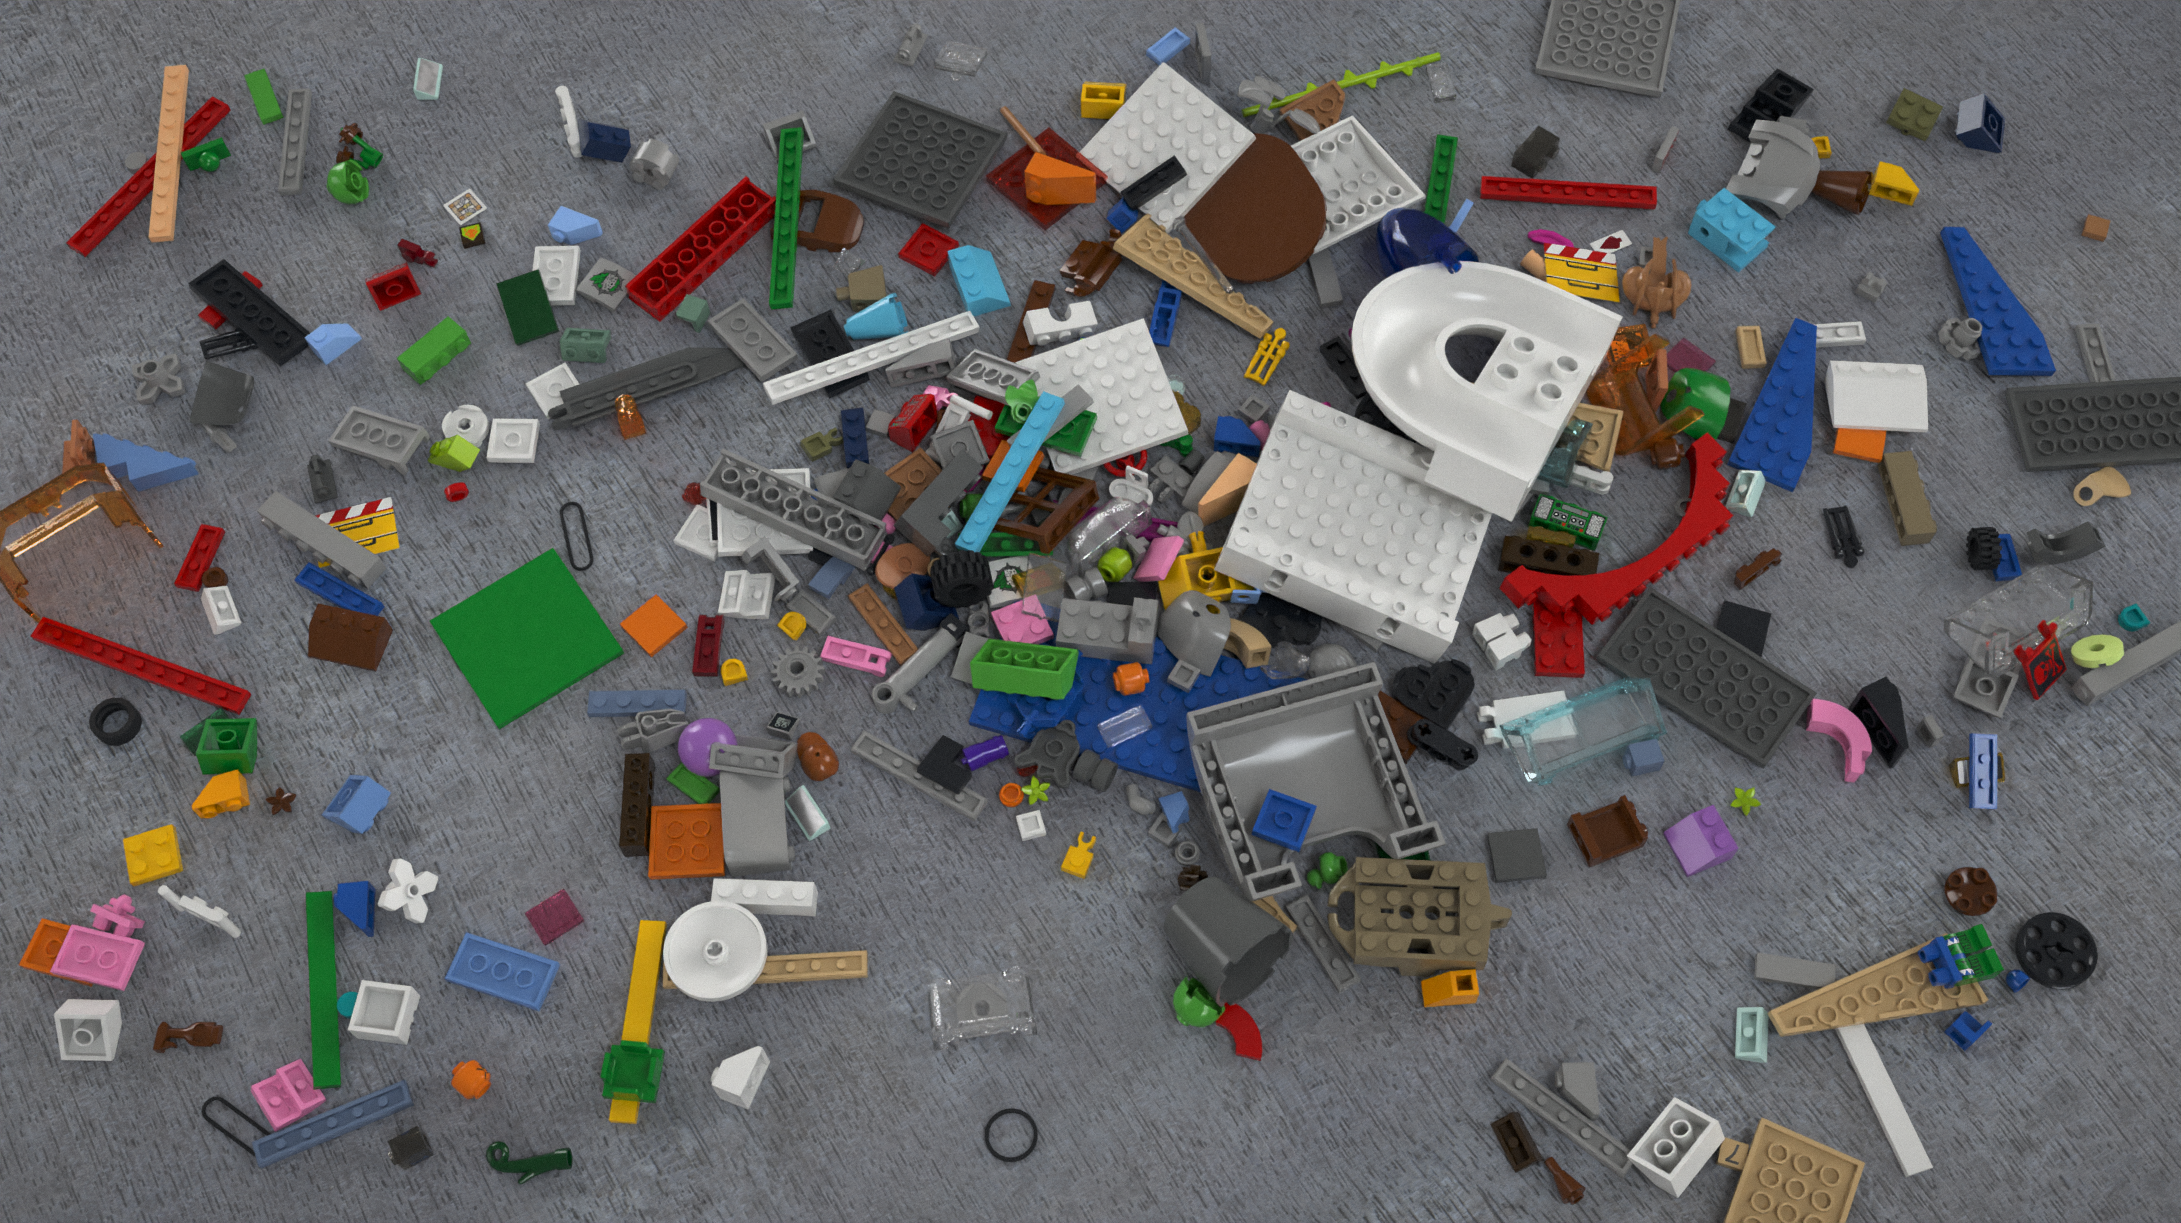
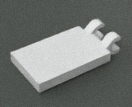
M1564 691L1493 700L1492 707L1482 706L1478 708V721L1482 723L1494 720L1496 729H1484L1485 734L1482 735L1484 745L1501 742L1504 749L1574 739L1576 736Z

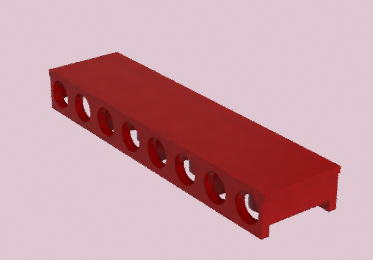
M745 176L625 285L629 300L661 322L684 300L686 294L690 295L775 217L776 197L768 195L751 183L750 179Z

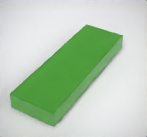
M263 68L244 75L263 125L284 118L266 70Z

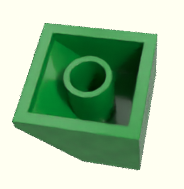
M256 718L206 719L196 752L202 775L223 774L238 770L241 774L253 773L257 759Z

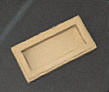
M1738 326L1735 332L1742 369L1765 368L1767 363L1760 326Z

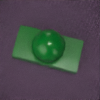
M221 137L181 152V155L190 171L201 168L207 172H214L220 166V160L231 156V153Z

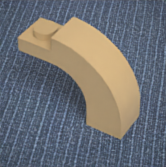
M1230 618L1231 629L1223 649L1236 654L1246 669L1268 665L1272 646L1265 636L1251 625Z

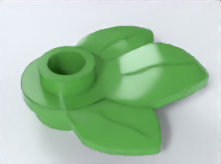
M1033 379L1024 382L1019 389L1009 385L1005 392V400L1011 407L1013 420L1019 424H1025L1040 398ZM1019 409L1025 410L1024 417L1019 415Z

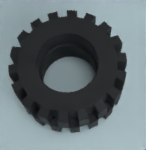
M973 550L950 552L948 555H943L939 560H936L930 569L935 599L941 605H946V607H970L971 605L979 604L980 601H984L992 593L994 586L989 562L986 556L980 552H974Z

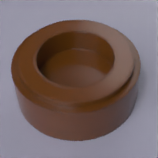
M213 567L205 571L202 576V583L206 588L226 586L228 576L223 569Z

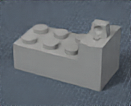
M1134 597L1133 606L1063 598L1056 647L1076 648L1083 653L1082 657L1152 664L1158 625V600Z

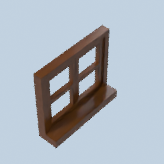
M1038 467L1032 479L1048 483L1046 487L1035 498L1017 494L1019 491L1015 490L1009 502L1023 504L1027 507L1013 521L999 517L993 530L1038 541L1041 553L1050 554L1099 500L1095 480ZM1056 485L1074 489L1061 504L1043 500ZM1034 508L1052 512L1039 527L1021 523Z

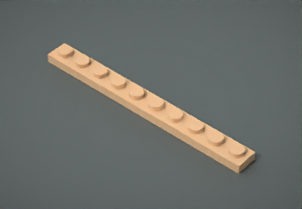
M186 65L165 66L148 237L152 243L174 241L189 69Z

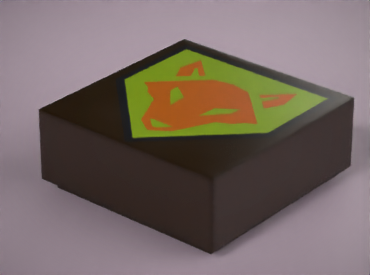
M481 222L459 227L464 249L486 244Z

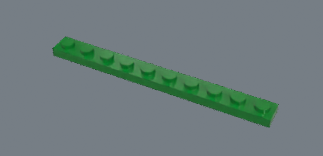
M802 127L781 129L769 296L771 310L793 308L804 138Z

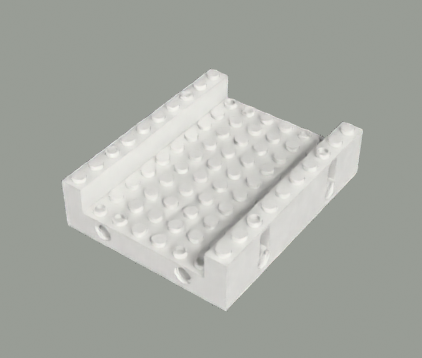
M1289 390L1274 420L1214 570L1435 664L1453 641L1459 624L1458 621H1455L1492 512L1424 481L1435 451Z

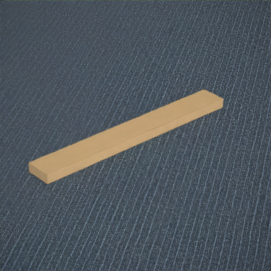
M867 950L767 956L764 968L753 984L868 978ZM663 962V988L677 989L670 979Z

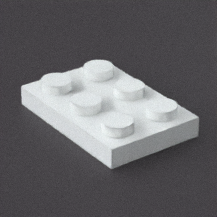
M579 246L535 247L532 271L539 269L551 306L575 305V290L577 288L581 252Z

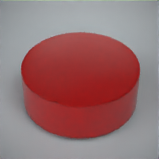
M458 482L446 487L444 494L448 501L457 502L466 498L469 490L465 483Z

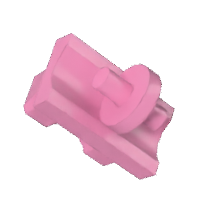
M125 894L121 895L118 899L111 898L110 905L105 904L101 907L93 904L90 910L96 914L93 927L109 931L112 923L115 922L117 925L113 934L130 938L135 928H143L145 921L130 915L135 911V907L131 906V897Z

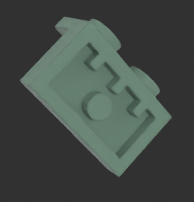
M566 328L559 341L562 360L605 363L607 360L606 347L611 340L610 330Z

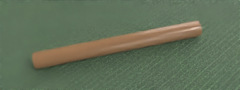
M1006 106L1000 109L1001 114L1033 152L1046 155L1045 151Z

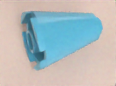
M891 293L847 318V323L844 324L846 335L848 337L851 336L853 340L893 338L907 333L908 331L904 332V327L908 326L903 306L901 302L896 303L894 299L898 297L897 294Z

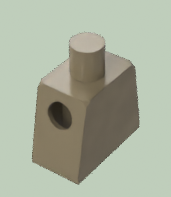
M879 265L850 273L848 275L849 286L836 288L838 301L851 300L852 310L859 312L887 296L883 266Z

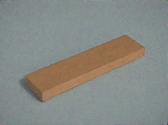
M867 583L848 595L850 602L886 649L892 654V657L899 666L903 665L918 648Z

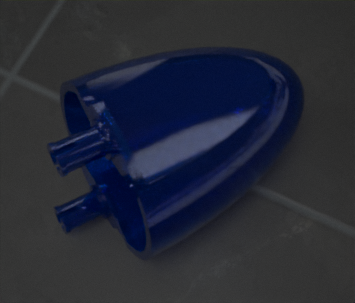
M1406 207L1394 208L1388 211L1378 223L1376 248L1386 278L1407 268L1436 262L1443 263L1448 272L1454 274V272L1457 273L1462 267L1460 261L1479 262L1476 252L1460 235L1439 219L1423 211Z

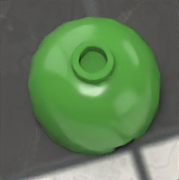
M350 159L340 162L330 169L327 177V190L336 200L348 205L356 204L367 199L369 195L368 180L366 177L362 178L359 171H363V169L356 161Z
M1185 977L1174 992L1173 1006L1178 1014L1177 1019L1185 1026L1207 1027L1217 1021L1225 1011V1006H1219L1196 978L1192 977L1188 981V977Z

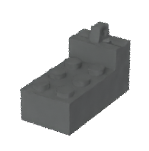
M962 449L893 526L926 556H929L933 551L940 556L948 555L954 549L953 544L947 538L951 530L941 521L951 511L948 506L954 508L966 495L964 489L968 492L982 477L978 473L983 467Z

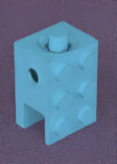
M1723 188L1708 202L1704 199L1698 204L1688 234L1739 273L1768 247L1769 242L1764 238L1776 226L1727 189Z

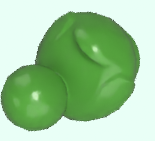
M1332 852L1321 854L1318 858L1320 860V870H1310L1307 874V881L1318 889L1322 887L1323 881L1327 884H1335L1348 871L1346 859L1344 856H1336Z

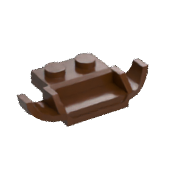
M1111 228L1108 242L1101 241L1099 244L1086 240L1081 241L1059 270L1062 277L1076 281V286L1073 289L1066 287L1064 291L1067 294L1081 297L1089 295L1095 290L1100 291L1122 261V255L1113 249L1114 243L1122 236L1120 230Z

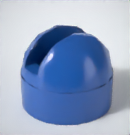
M2012 970L2006 975V983L2015 993L2020 991L2030 980V977L2021 970Z

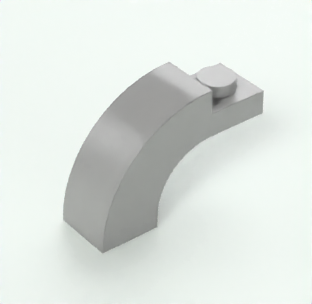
M1227 451L1222 453L1215 452L1193 480L1182 505L1198 514L1199 501L1236 455Z

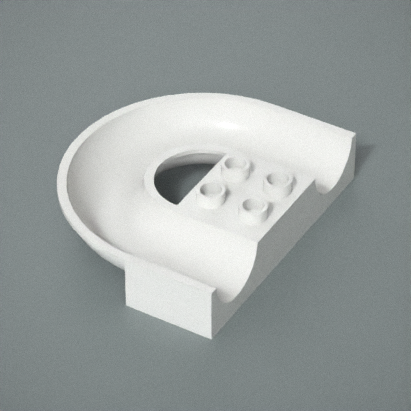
M1470 261L1433 262L1397 272L1381 281L1368 293L1359 306L1353 322L1351 334L1352 352L1365 388L1383 414L1406 435L1421 445L1435 451L1424 481L1512 522L1605 359L1623 316L1540 279L1506 267ZM1477 335L1500 341L1474 384L1458 375L1448 363L1445 355V344L1450 337Z

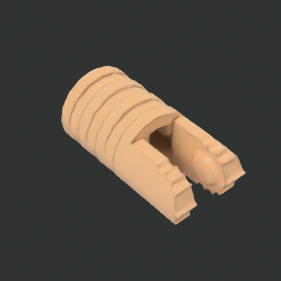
M1532 249L1526 254L1520 265L1534 275L1535 278L1547 282L1545 259Z

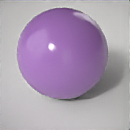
M702 718L690 723L683 730L678 741V754L683 765L690 772L699 776L711 777L719 775L720 770L709 769L711 745L714 742L737 745L736 736L732 729L724 722L714 718Z

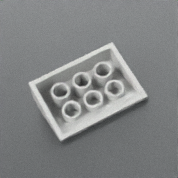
M1830 360L1824 384L1833 428L1927 433V379L1923 365Z

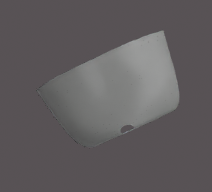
M1189 590L1179 595L1158 618L1157 634L1176 658L1200 669L1201 674L1211 677L1230 633L1229 613L1227 608L1220 602L1198 591ZM1206 605L1216 606L1220 613H1210L1206 609ZM1197 611L1200 616L1194 617L1193 612Z

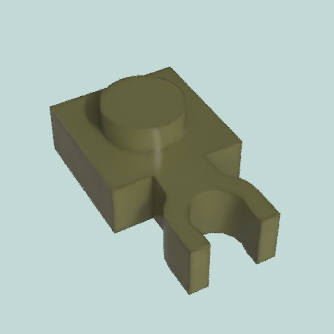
M835 427L825 436L819 431L800 440V446L813 462L832 453L831 446L843 444V437L833 438V436L837 435Z

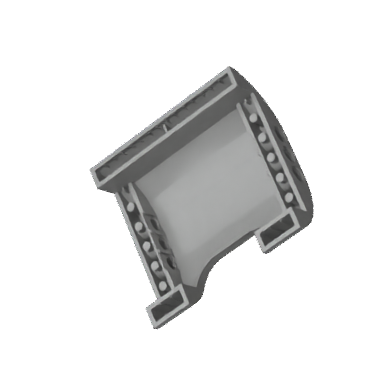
M1375 662L1187 713V731L1191 756L1209 817L1227 866L1240 891L1250 901H1256L1302 887L1294 862L1287 863L1288 857L1295 851L1252 835L1253 827L1269 789L1317 806L1301 849L1348 835H1361L1372 839L1393 859H1401L1445 846L1446 843L1437 820L1427 823L1379 700L1378 693L1383 682Z

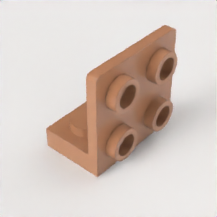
M77 419L72 420L71 440L64 441L62 481L65 484L93 481L94 471L97 468L94 459L96 452L94 439L89 435L86 427H83Z

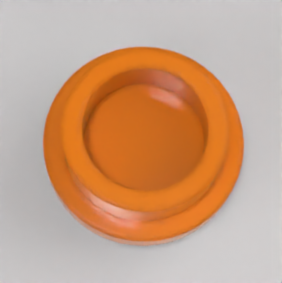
M1008 783L1000 789L999 798L1003 805L1016 807L1023 801L1024 792L1018 784Z

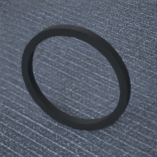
M1010 1108L999 1111L989 1120L985 1129V1142L989 1151L996 1158L1005 1162H1017L1026 1158L1032 1153L1038 1140V1131L1034 1120L1026 1112L1019 1109ZM1016 1113L1022 1115L1033 1127V1142L1030 1148L1020 1156L1004 1157L998 1154L989 1142L991 1125L998 1117L1004 1114Z

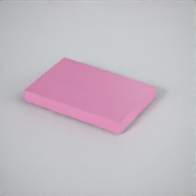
M72 924L50 972L55 975L124 991L145 943L140 940Z

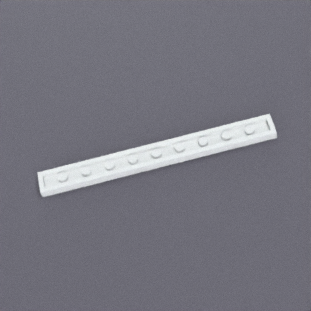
M967 311L764 382L763 387L772 405L899 361L927 344L947 339L953 342L979 332L980 327L971 311Z

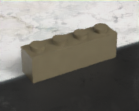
M1912 451L1884 453L1881 462L1877 466L1901 546L1927 544L1936 534L1937 525L1935 520H1932L1930 514L1931 506L1924 494V482L1918 474V462L1914 459Z

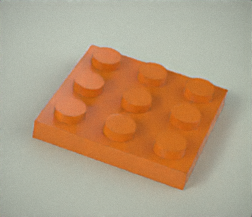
M721 803L652 806L648 871L650 880L725 876Z

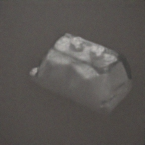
M1114 497L1077 524L1066 535L1067 559L1074 574L1082 577V572L1093 567L1097 568L1098 560L1113 547L1121 549L1125 537L1131 534L1136 537L1152 525L1150 505L1144 499L1137 503L1129 498Z

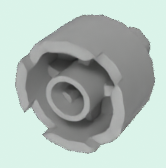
M649 139L648 142H643L642 140L629 164L630 170L633 172L632 178L637 182H645L658 190H662L668 185L678 166L679 157L677 153L673 155L668 150L669 146L659 140Z

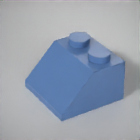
M350 775L322 816L353 833L363 834V832L368 831L374 823L373 818L378 811L380 812L386 807L389 801L387 798L391 792L368 776Z

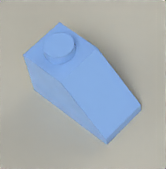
M560 206L548 224L552 238L559 243L564 242L569 245L590 240L603 234L599 220Z
M348 323L322 324L304 337L313 353L325 365L362 339Z

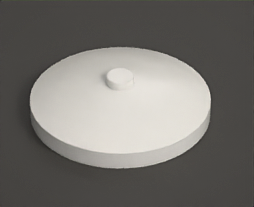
M726 901L702 903L683 913L671 926L663 949L665 968L672 982L684 994L701 1001L715 1002L727 1000L746 991L760 976L767 958L766 936L758 919L746 908Z

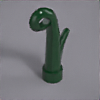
M493 1142L486 1150L487 1162L493 1169L504 1173H525L518 1180L520 1185L548 1171L571 1169L573 1164L572 1152L569 1147L556 1149L555 1152L508 1161L509 1148L504 1142ZM497 1149H500L502 1152L499 1160L495 1156Z

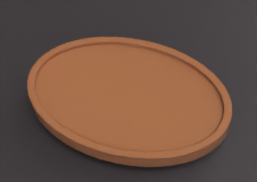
M913 543L894 546L886 551L877 562L875 569L876 577L884 586L895 588L911 573L925 575L930 563V555L926 556Z

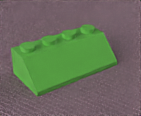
M988 639L970 662L973 688L985 691H1001L1007 694H1025L1030 697H1048L1053 700L1064 699L1073 685L1079 651L1078 649Z

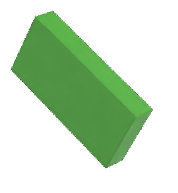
M682 762L666 778L671 785L697 804H709L720 792L719 787L707 778L690 772Z

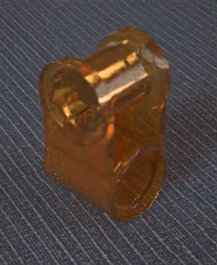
M627 394L619 396L615 400V408L624 440L647 434L634 398Z

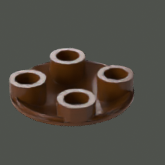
M1959 868L1953 871L1945 882L1944 891L1949 904L1964 915H1983L1989 912L1997 903L1996 885L1989 876V873L1983 868Z

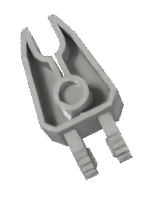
M674 709L639 712L635 716L636 722L621 725L617 732L619 736L624 737L621 740L622 748L630 749L641 746L643 751L650 753L678 742L681 733L688 726V722H686L685 712Z

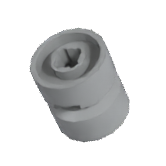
M1096 567L1082 572V577L1076 575L1064 581L1070 599L1090 601L1091 597L1098 599L1108 594L1105 581Z

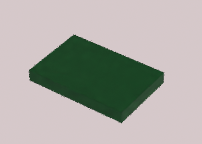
M539 269L496 283L517 346L560 332Z

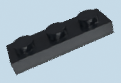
M1174 155L1120 193L1132 211H1135L1185 177L1187 173Z
M1338 336L1321 345L1320 353L1355 398L1359 399L1368 394L1355 364L1354 356L1341 338Z

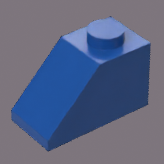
M1218 416L1214 451H1227L1233 454L1240 453L1245 456L1259 457L1260 441L1241 419H1236L1232 416Z
M369 881L338 884L337 893L334 894L335 907L368 937H374L376 889Z

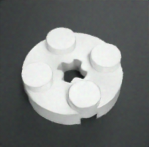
M474 405L459 406L458 410L453 413L450 411L442 422V430L446 438L458 434L476 447L481 446L490 428L486 415L479 407ZM467 423H469L470 428L466 430H463L461 428V426H465Z

